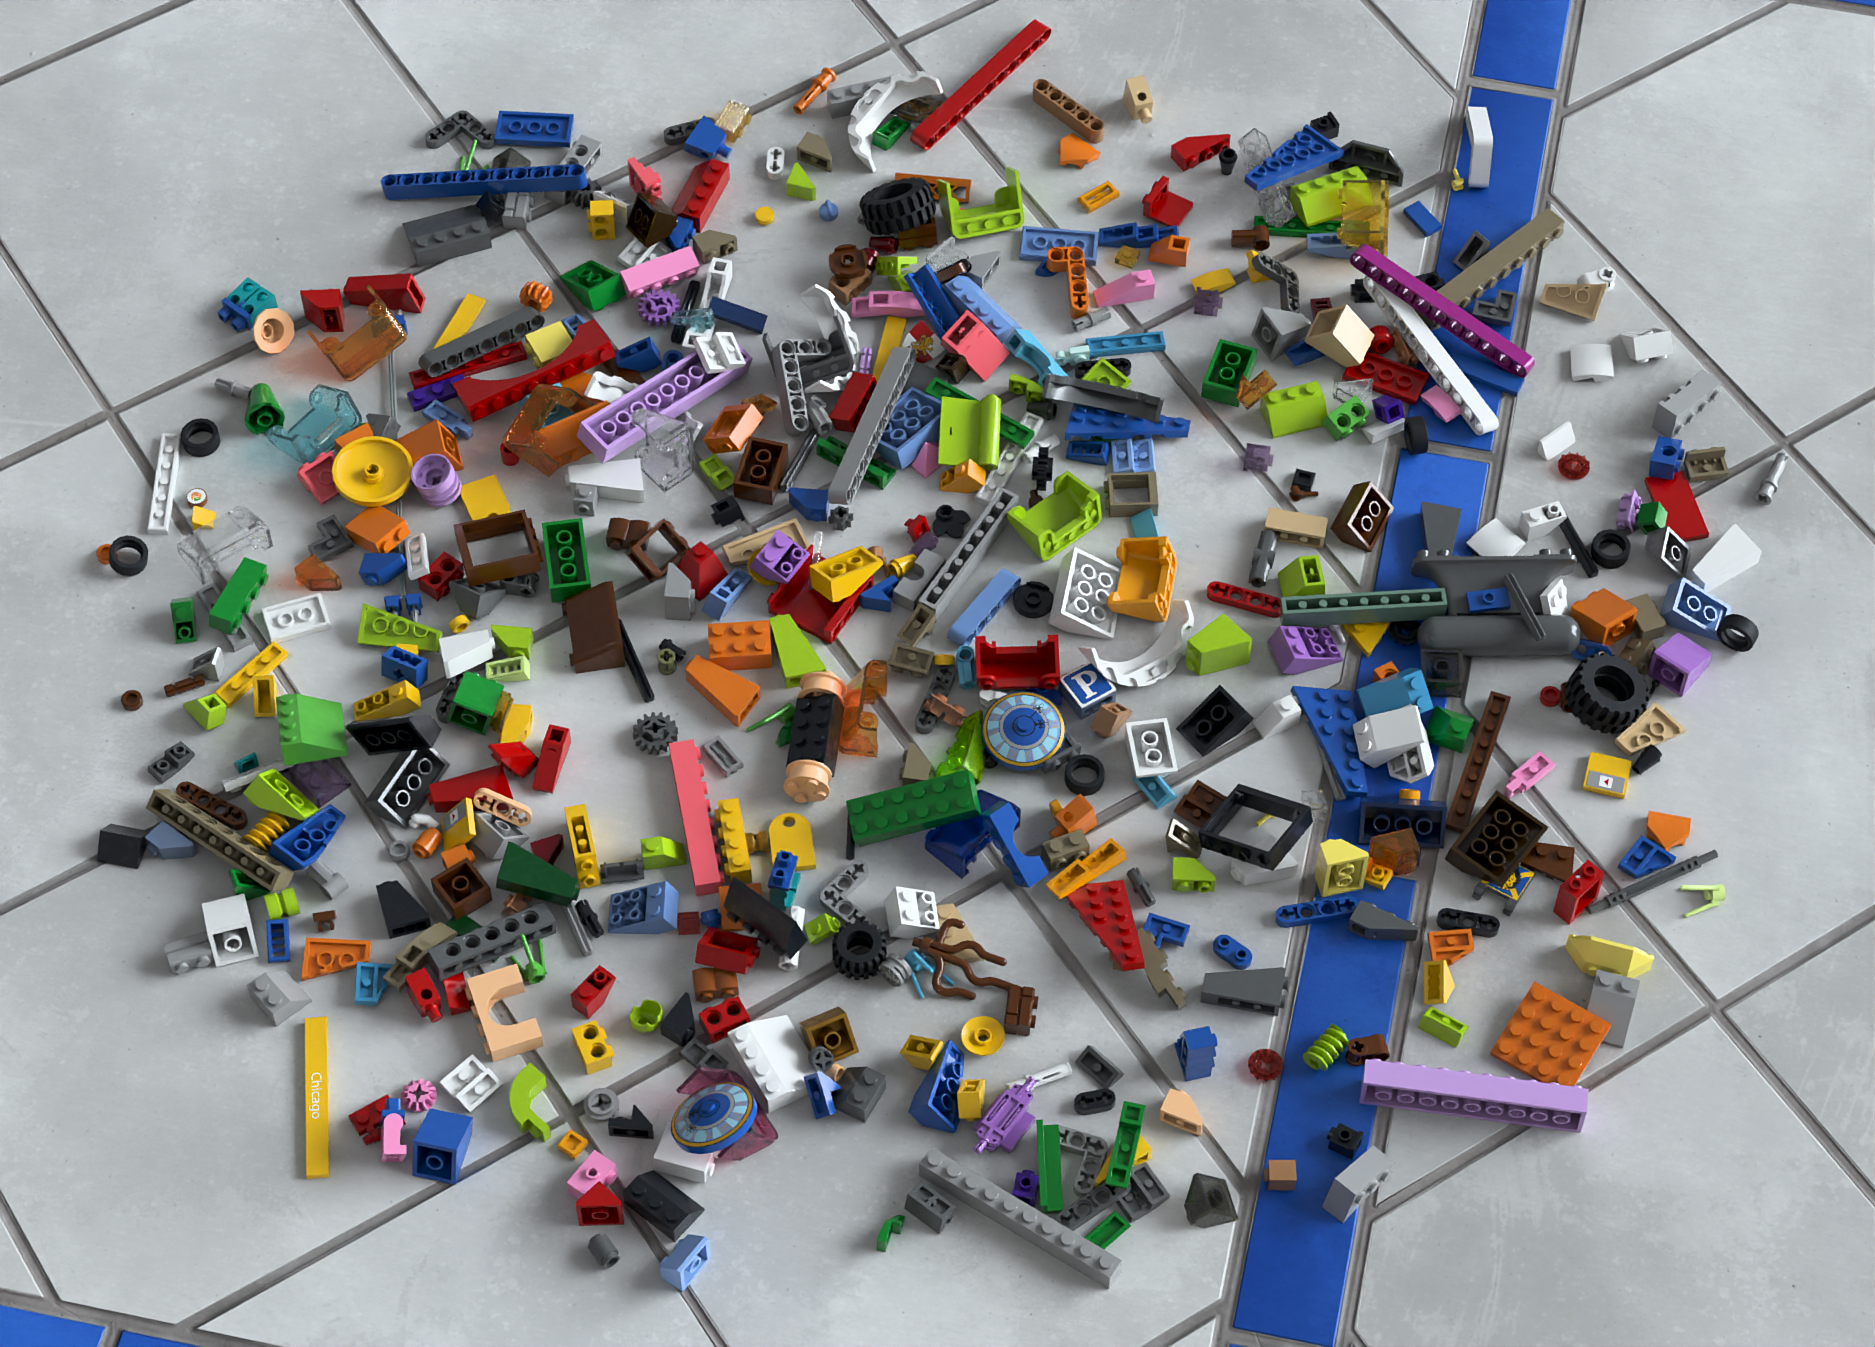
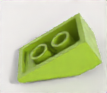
M275 768L258 774L243 792L252 805L298 820L307 819L320 811L318 807Z

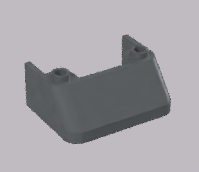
M838 309L834 310L833 314L837 330L832 331L828 337V341L832 346L831 352L817 362H798L803 388L819 380L826 381L847 374L853 369L854 360ZM764 333L762 341L775 374L772 357L773 347L768 333Z

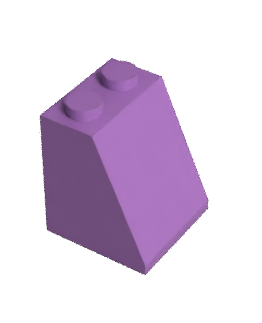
M1678 632L1654 651L1647 675L1654 680H1659L1660 684L1682 697L1707 669L1712 653L1694 643L1689 637L1683 636Z

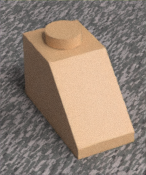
M1170 1088L1160 1109L1159 1120L1200 1136L1203 1121L1191 1096L1182 1090Z

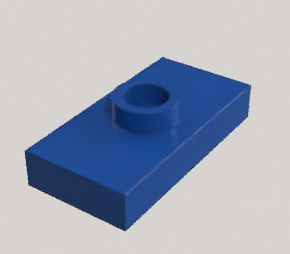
M1507 587L1466 592L1469 614L1510 609L1511 607Z

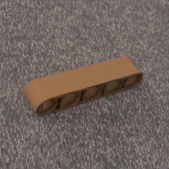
M1038 79L1033 83V100L1089 142L1094 144L1102 142L1104 138V122L1049 81Z

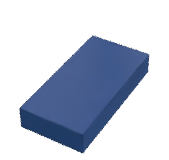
M1420 201L1404 208L1403 213L1425 237L1442 229V224Z

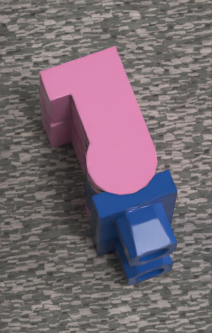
M387 1098L385 1110H382L380 1115V1124H383L381 1128V1162H403L406 1156V1145H400V1133L405 1118V1110H400V1098Z

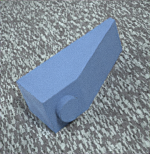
M735 567L710 591L702 611L711 618L720 621L728 613L753 577Z

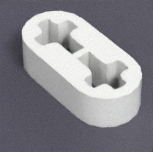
M772 147L767 152L766 172L771 180H778L784 174V150L780 147Z

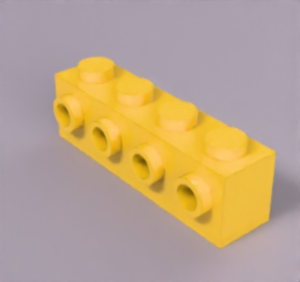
M739 798L717 801L718 809H714L716 822H720L721 826L717 827L719 840L723 839L724 845H720L722 858L727 860V863H724L725 876L730 877V882L736 877L744 884L752 883L751 865Z

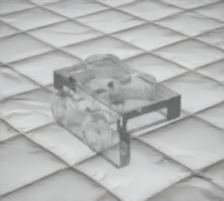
M950 237L948 240L943 241L936 250L931 251L927 255L926 265L929 264L933 272L937 274V271L961 259L969 260V255L955 246V238Z

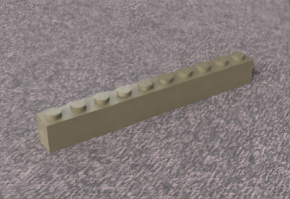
M1547 208L1437 290V292L1460 308L1465 309L1475 298H1480L1487 289L1493 288L1499 280L1506 278L1515 268H1520L1527 259L1533 258L1539 250L1545 249L1555 238L1561 237L1564 232L1565 221ZM1414 309L1431 332L1435 328L1438 329L1441 327L1440 325L1429 319L1427 316H1425L1418 310Z

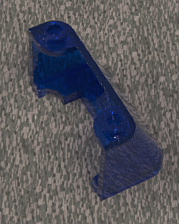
M983 789L977 791L981 813L999 801H1008ZM1010 802L1019 818L1014 828V831H1016L1020 827L1021 809L1016 804ZM979 816L936 827L934 830L931 829L925 836V849L963 879L969 873L967 866L971 861L973 863L977 861V854L992 842L993 837L982 824L983 819Z

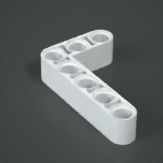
M1467 106L1466 125L1471 144L1468 186L1488 188L1493 135L1487 108Z

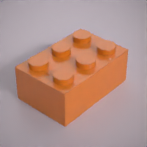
M769 620L708 624L709 660L729 671L772 668Z

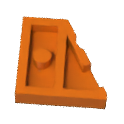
M1471 928L1428 932L1427 934L1431 961L1445 960L1449 967L1474 951Z

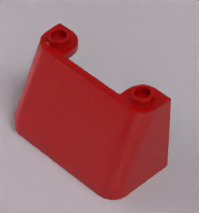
M1048 635V639L1044 643H1041V640H1037V646L996 647V641H992V644L986 642V636H975L977 686L982 690L1055 688L1060 683L1058 635Z

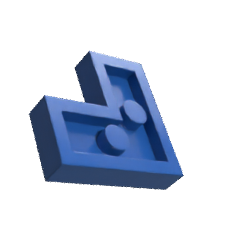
M1149 913L1143 929L1145 932L1149 930L1156 939L1154 944L1158 949L1162 941L1183 947L1190 930V925Z

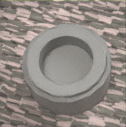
M399 840L391 843L388 851L391 860L403 862L409 858L410 848L406 842Z

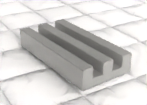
M719 735L702 746L703 752L726 778L730 776V773L734 774L737 772L738 768L742 769L744 767L743 762ZM715 743H717L725 751V753L732 759V761L735 763L734 765L725 757L722 751L718 749Z

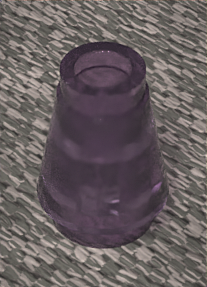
M930 531L921 533L909 554H914L918 558L925 548L930 551L936 548L938 539Z

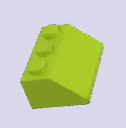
M1318 381L1261 394L1260 410L1273 439L1324 426L1321 422L1328 414L1324 394Z

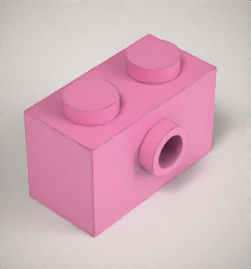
M594 1150L566 1182L568 1193L580 1199L598 1181L605 1187L611 1185L617 1177L616 1164Z

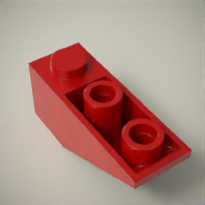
M1231 135L1186 137L1171 145V159L1184 172L1204 161L1210 160L1223 149L1230 148Z
M549 724L540 752L532 786L533 790L553 794L571 744L569 728Z
M521 741L490 744L488 746L493 752L491 754L492 758L514 777L518 774L524 779L538 765L539 758Z

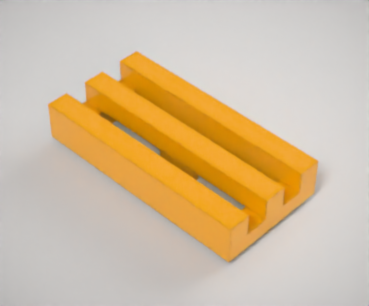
M1107 181L1078 197V203H1082V207L1084 209L1087 208V212L1091 213L1118 198L1120 192Z

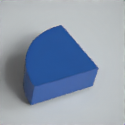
M1045 258L1035 270V275L1051 277L1059 272L1049 271L1046 267L1047 258Z

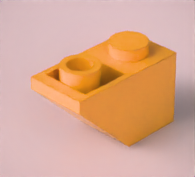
M968 459L941 473L939 490L972 493L984 487L986 470L971 459Z

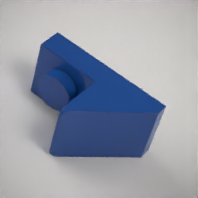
M892 575L860 594V606L864 609L891 612V601L889 598L893 597V590L898 585V579Z
M821 1071L804 1076L815 1118L820 1119L835 1114L836 1109L830 1092L842 1087Z

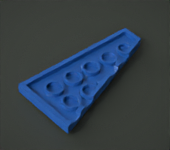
M1306 124L1301 132L1298 131L1294 134L1292 140H1287L1273 152L1270 158L1264 159L1261 166H1256L1246 174L1244 182L1258 191L1343 157L1344 150Z

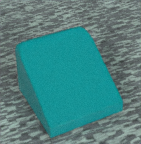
M255 752L234 763L239 774L259 766Z

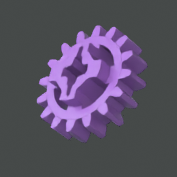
M653 289L652 294L646 292L645 298H640V303H638L639 316L642 317L643 322L648 321L649 326L656 323V327H659L660 324H663L665 327L666 322L672 324L673 318L677 319L680 312L679 299H676V294L670 295L669 290L664 293L662 289L659 292Z

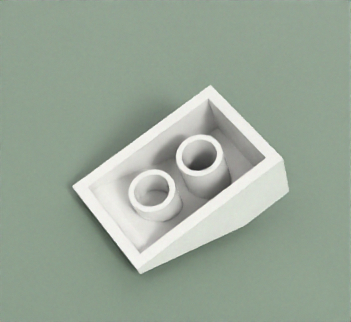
M1416 705L1371 715L1353 724L1360 760L1373 768L1426 742L1418 706Z
M1167 718L1128 722L1125 724L1127 751L1136 778L1178 773Z

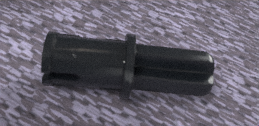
M584 899V903L582 900L578 901L575 908L582 917L581 922L587 926L594 938H599L604 934V931L597 920L598 915L593 912L586 899Z

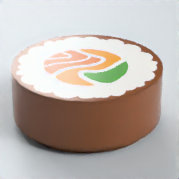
M200 488L190 490L186 496L188 505L192 508L194 506L202 508L208 501L206 492Z

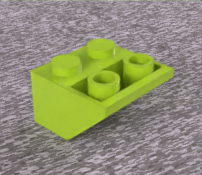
M1319 555L1297 557L1278 572L1282 597L1325 595V580Z

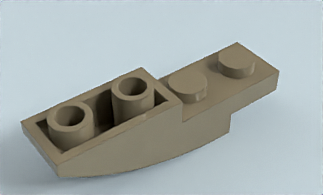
M442 922L429 927L414 938L395 957L397 962L383 976L384 982L401 992L406 987L405 976L422 969L426 963L428 964V949L450 941L458 933Z
M1140 927L1138 929V938L1145 961L1144 970L1147 978L1159 998L1167 994L1177 1009L1180 1010L1186 1006L1184 1000L1186 995L1180 987L1176 988L1173 985L1172 981L1174 979L1167 969L1163 971L1168 966L1166 960L1168 956L1162 947L1159 949L1154 944L1156 939L1149 930L1145 932L1143 927Z

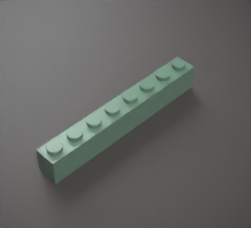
M1445 588L1281 597L1279 613L1281 626L1301 627L1425 620L1432 616H1445L1447 599Z

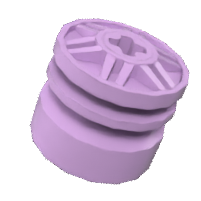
M429 454L419 459L413 466L411 472L412 482L428 505L443 507L451 504L460 495L462 489L461 479L445 456Z

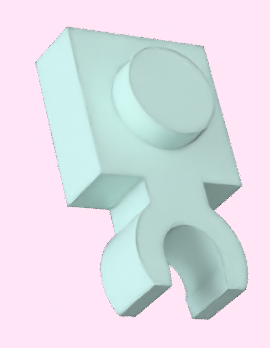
M1089 346L1069 348L1068 352L1057 351L1055 361L1059 366L1067 363L1070 366H1074L1079 362L1089 361Z

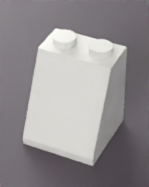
M244 893L202 904L207 934L216 967L259 957Z

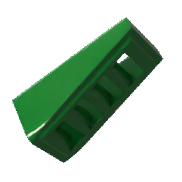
M894 116L873 132L872 144L887 151L909 128L910 124Z

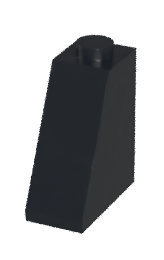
M397 880L386 881L376 885L390 939L423 931L431 927L429 914Z

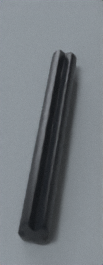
M619 619L624 657L644 702L648 703L655 699L654 693L622 620Z

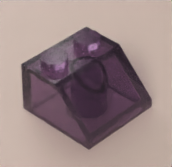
M328 759L296 764L289 769L292 783L318 808H321L352 786Z

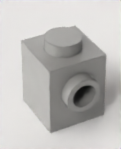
M577 484L573 498L575 514L595 516L598 504L597 486Z

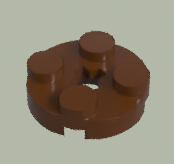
M840 245L829 255V268L839 280L861 277L865 274L867 268V254L863 249H857L856 245Z

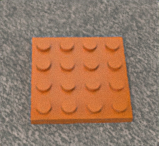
M1534 981L1491 1050L1490 1055L1538 1082H1555L1564 1086L1576 1085L1612 1024Z

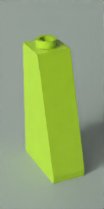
M790 614L776 615L769 618L770 633L786 689L799 687L800 680L804 674L826 671L825 665Z

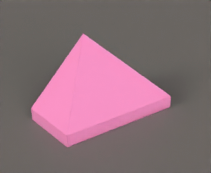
M925 442L912 464V469L925 479L942 466L937 465L939 443Z

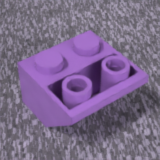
M777 530L756 556L750 568L766 580L787 584L809 557L810 553L780 530Z

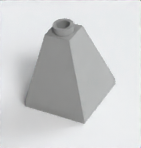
M1262 307L1251 335L1272 362L1280 357L1286 349L1298 343L1307 335L1311 322L1300 313Z

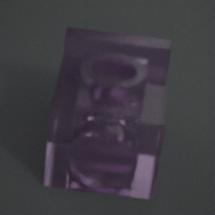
M1197 287L1194 314L1217 316L1218 309H1222L1223 298L1219 297L1220 292L1201 290V287Z
M1247 443L1243 471L1252 469L1267 472L1268 466L1272 467L1274 455L1270 454L1271 446Z

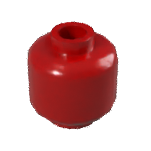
M1377 325L1369 329L1374 334L1371 346L1369 347L1373 353L1383 354L1393 347V337L1386 326Z

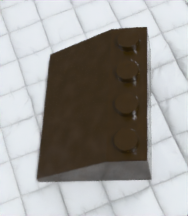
M1496 790L1451 846L1445 860L1461 872L1503 887L1549 827Z

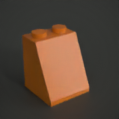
M437 419L396 439V442L401 444L410 454L413 466L426 455L441 454L450 461L455 471L464 469L457 438Z
M1602 588L1597 592L1590 593L1584 600L1576 601L1571 606L1570 616L1578 622L1581 632L1590 641L1609 647L1632 633L1638 609L1605 588Z

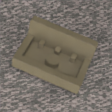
M1725 447L1687 451L1683 465L1689 482L1727 478L1729 470L1724 458Z
M1631 637L1620 653L1619 658L1628 660L1631 666L1638 668L1639 674L1645 676L1649 670L1656 648L1652 639Z
M895 642L891 658L887 661V664L891 667L892 671L903 673V670L911 672V676L922 679L923 676L929 677L936 653Z

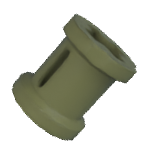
M662 649L657 654L658 670L663 675H671L676 671L675 652L671 649Z

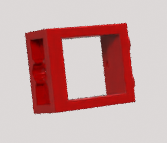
M1587 860L1560 885L1553 912L1570 925L1586 910L1587 906H1590L1597 900L1604 872Z
M708 927L697 944L695 963L745 975L748 969L753 967L755 959L758 960L761 947H758V938Z

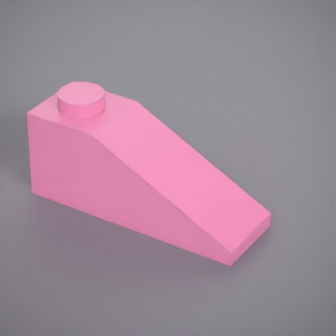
M1151 269L1131 272L1094 290L1093 295L1097 308L1154 299L1155 282Z

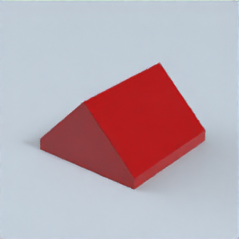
M600 1181L576 1201L579 1226L624 1225L622 1201Z

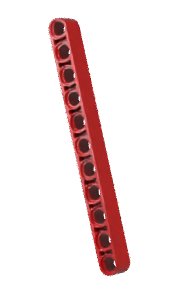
M1036 19L1030 22L912 132L910 141L925 151L931 149L1048 40L1051 28Z

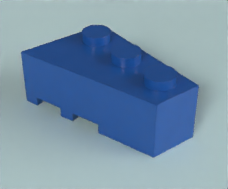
M1209 1026L1183 1031L1180 1038L1174 1043L1185 1082L1210 1077L1212 1068L1215 1067L1213 1057H1216L1215 1047L1218 1044L1215 1033L1211 1034Z

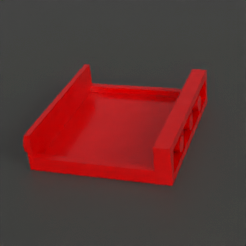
M811 544L806 550L810 553L809 557L787 584L779 582L778 589L768 597V612L774 616L790 614L798 628L832 644L860 606V594L874 586V575L870 576L851 596L843 598L839 602H832L811 585L809 566L826 559L814 553V545Z

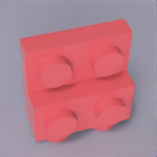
M635 157L628 159L629 184L635 193L641 192L657 196L663 201L661 198L662 187L659 174L654 172L650 166L644 168L641 162L638 163Z
M332 451L326 454L322 452L315 458L314 462L310 464L307 462L298 469V479L308 492L311 491L320 505L340 494L334 485L332 466L336 457Z

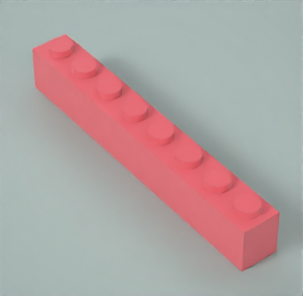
M694 739L669 743L670 758L696 896L719 893L718 886L724 884L725 880L723 871L718 869V866L721 865L720 853H715V848L718 847L717 837L711 833V830H714L713 817H708L711 807L709 799L705 800L704 796L708 792L706 782L701 780V777H704L703 765H698V759H701L700 749L695 747Z

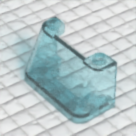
M318 384L309 395L312 409L288 431L280 425H274L265 433L266 437L273 445L301 464L314 462L315 458L322 452H325V454L330 451L333 452L335 450V439L356 429L362 423V416L348 391Z

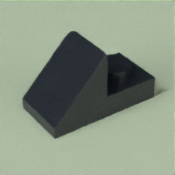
M633 1105L631 1119L625 1117L609 1118V1136L654 1139L653 1125L636 1105Z

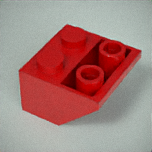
M340 289L300 290L304 314L307 320L323 332H344V309Z

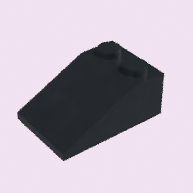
M1219 685L1176 730L1204 757L1238 735L1254 718Z

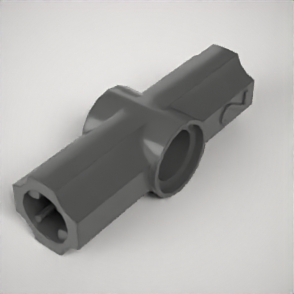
M1266 529L1261 531L1258 546L1254 550L1252 569L1249 575L1248 583L1252 584L1253 587L1260 588L1265 586L1269 570L1272 569L1275 558L1274 551L1278 541V534L1274 530Z

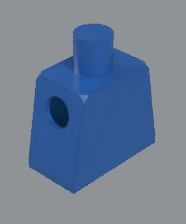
M706 116L702 117L684 145V151L705 160L715 159L717 154L727 159L732 149L724 145L727 134Z

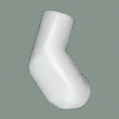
M415 813L409 820V825L413 828H419L420 824H423L428 828L433 827L439 831L442 826L428 814Z

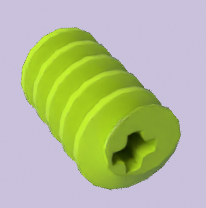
M1330 1024L1329 1028L1324 1031V1034L1320 1035L1318 1040L1313 1043V1046L1309 1047L1308 1051L1303 1054V1059L1310 1068L1326 1071L1328 1065L1333 1064V1059L1339 1057L1338 1053H1343L1344 1047H1348L1349 1040L1340 1027Z

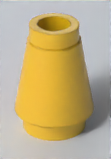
M914 554L892 559L887 565L889 574L891 576L894 575L896 578H901L914 567L917 557Z

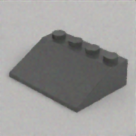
M475 204L403 223L418 267L492 248L487 223Z

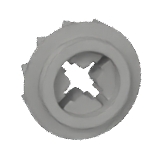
M598 1088L591 1091L585 1097L584 1110L588 1117L593 1118L596 1122L598 1120L606 1122L608 1118H614L615 1113L619 1111V1099L612 1090ZM599 1099H601L603 1104H607L604 1111L597 1107L599 1106Z

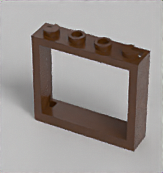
M525 509L453 525L469 587L541 571L540 563L544 562L542 552L536 538L532 519L527 518ZM523 530L530 554L473 566L467 542Z

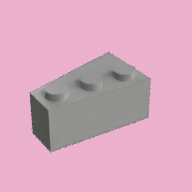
M1372 1146L1334 1179L1322 1207L1344 1223L1364 1200L1378 1188L1382 1181L1386 1182L1392 1174L1391 1167L1394 1161L1375 1146Z

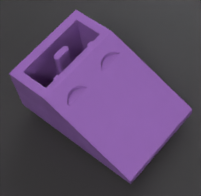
M1279 626L1268 640L1283 674H1300L1343 661L1342 655L1328 627Z

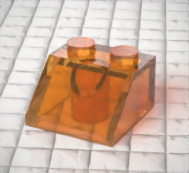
M1407 828L1371 837L1368 854L1369 857L1373 858L1375 864L1392 869L1393 875H1407L1416 871L1420 847L1412 828Z

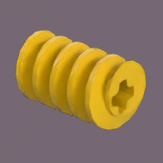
M270 811L266 814V817L260 820V823L254 826L255 829H250L249 834L244 835L243 838L264 852H267L264 845L266 844L271 847L272 841L270 839L277 840L278 836L276 833L284 835L285 832L282 827L289 830L290 825L282 814Z

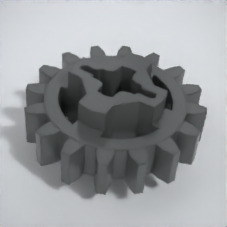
M652 712L650 717L644 714V720L637 719V725L633 726V740H635L636 746H640L642 752L647 749L649 755L653 751H656V754L659 755L660 750L666 753L668 752L667 747L669 743L678 741V727H676L675 720L671 721L670 715L664 718L663 712H660L658 716H655V713Z

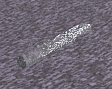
M821 531L815 532L811 565L820 562L823 532ZM810 576L808 589H810V590H815V589L813 588V586L811 585V576Z

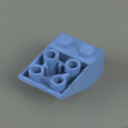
M662 881L611 894L608 932L615 934H661L677 930L679 892L667 881Z

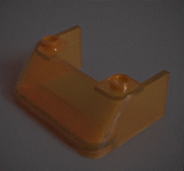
M370 285L366 288L375 299L368 307V314L372 320L342 343L336 337H327L322 342H319L310 330L307 332L319 350L345 381L356 380L404 343L407 338L405 329Z
M539 384L533 389L503 437V444L507 449L549 477L561 464L545 453L549 442L547 437L539 432L556 403L568 408L575 414L594 406V404L571 388Z

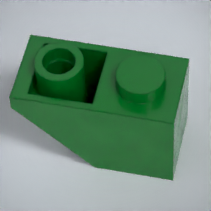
M193 597L172 599L170 606L176 644L197 641Z

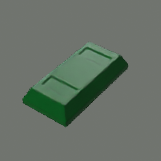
M1114 1211L1084 1238L1105 1250L1131 1225Z

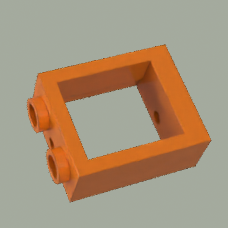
M752 403L725 406L702 440L713 454L741 451L763 416Z

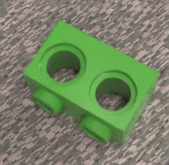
M1355 395L1328 414L1321 423L1337 441L1341 437L1345 439L1352 434L1354 427L1357 426L1359 429L1367 423L1366 418L1369 416L1370 411Z

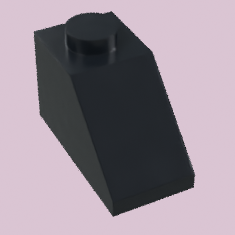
M687 992L683 994L660 1023L661 1035L681 1047L687 1041L690 1042L696 1033L690 996Z

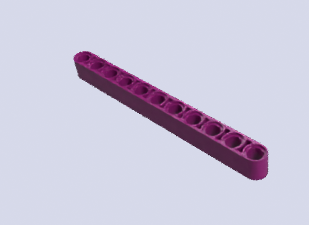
M1361 244L1350 256V263L1353 267L1507 372L1525 378L1534 367L1535 361L1531 355L1369 245Z

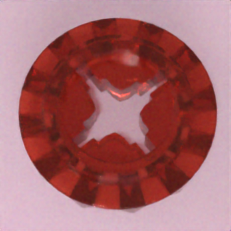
M1569 451L1567 455L1563 454L1558 461V470L1566 478L1573 480L1581 479L1588 474L1590 461L1586 460L1585 455L1580 456L1578 452L1572 454ZM1573 462H1576V463H1577V464H1576V467H1574V470H1573V469H1572V463H1573Z
M1259 1049L1252 1053L1248 1060L1250 1074H1253L1257 1080L1261 1079L1265 1082L1272 1079L1275 1080L1282 1073L1283 1060L1277 1052L1271 1049ZM1262 1062L1270 1064L1269 1070L1261 1068Z

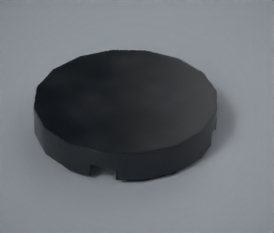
M1030 581L1017 587L1013 596V605L1020 615L1036 619L1050 612L1054 596L1047 585L1041 582Z

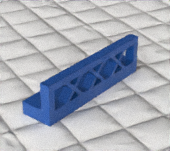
M927 264L917 272L907 273L903 277L941 339L945 332L960 318V315L932 268Z

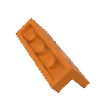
M895 173L896 181L915 177L916 179L922 178L930 184H936L933 188L931 186L930 188L935 194L933 198L939 200V195L934 191L937 187V180L941 179L949 182L951 186H955L951 189L953 198L958 202H969L970 187L972 185L971 179ZM958 186L966 187L965 198H958L953 193V190Z

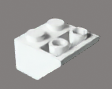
M895 887L884 899L890 937L911 939L937 932L940 929L934 892Z

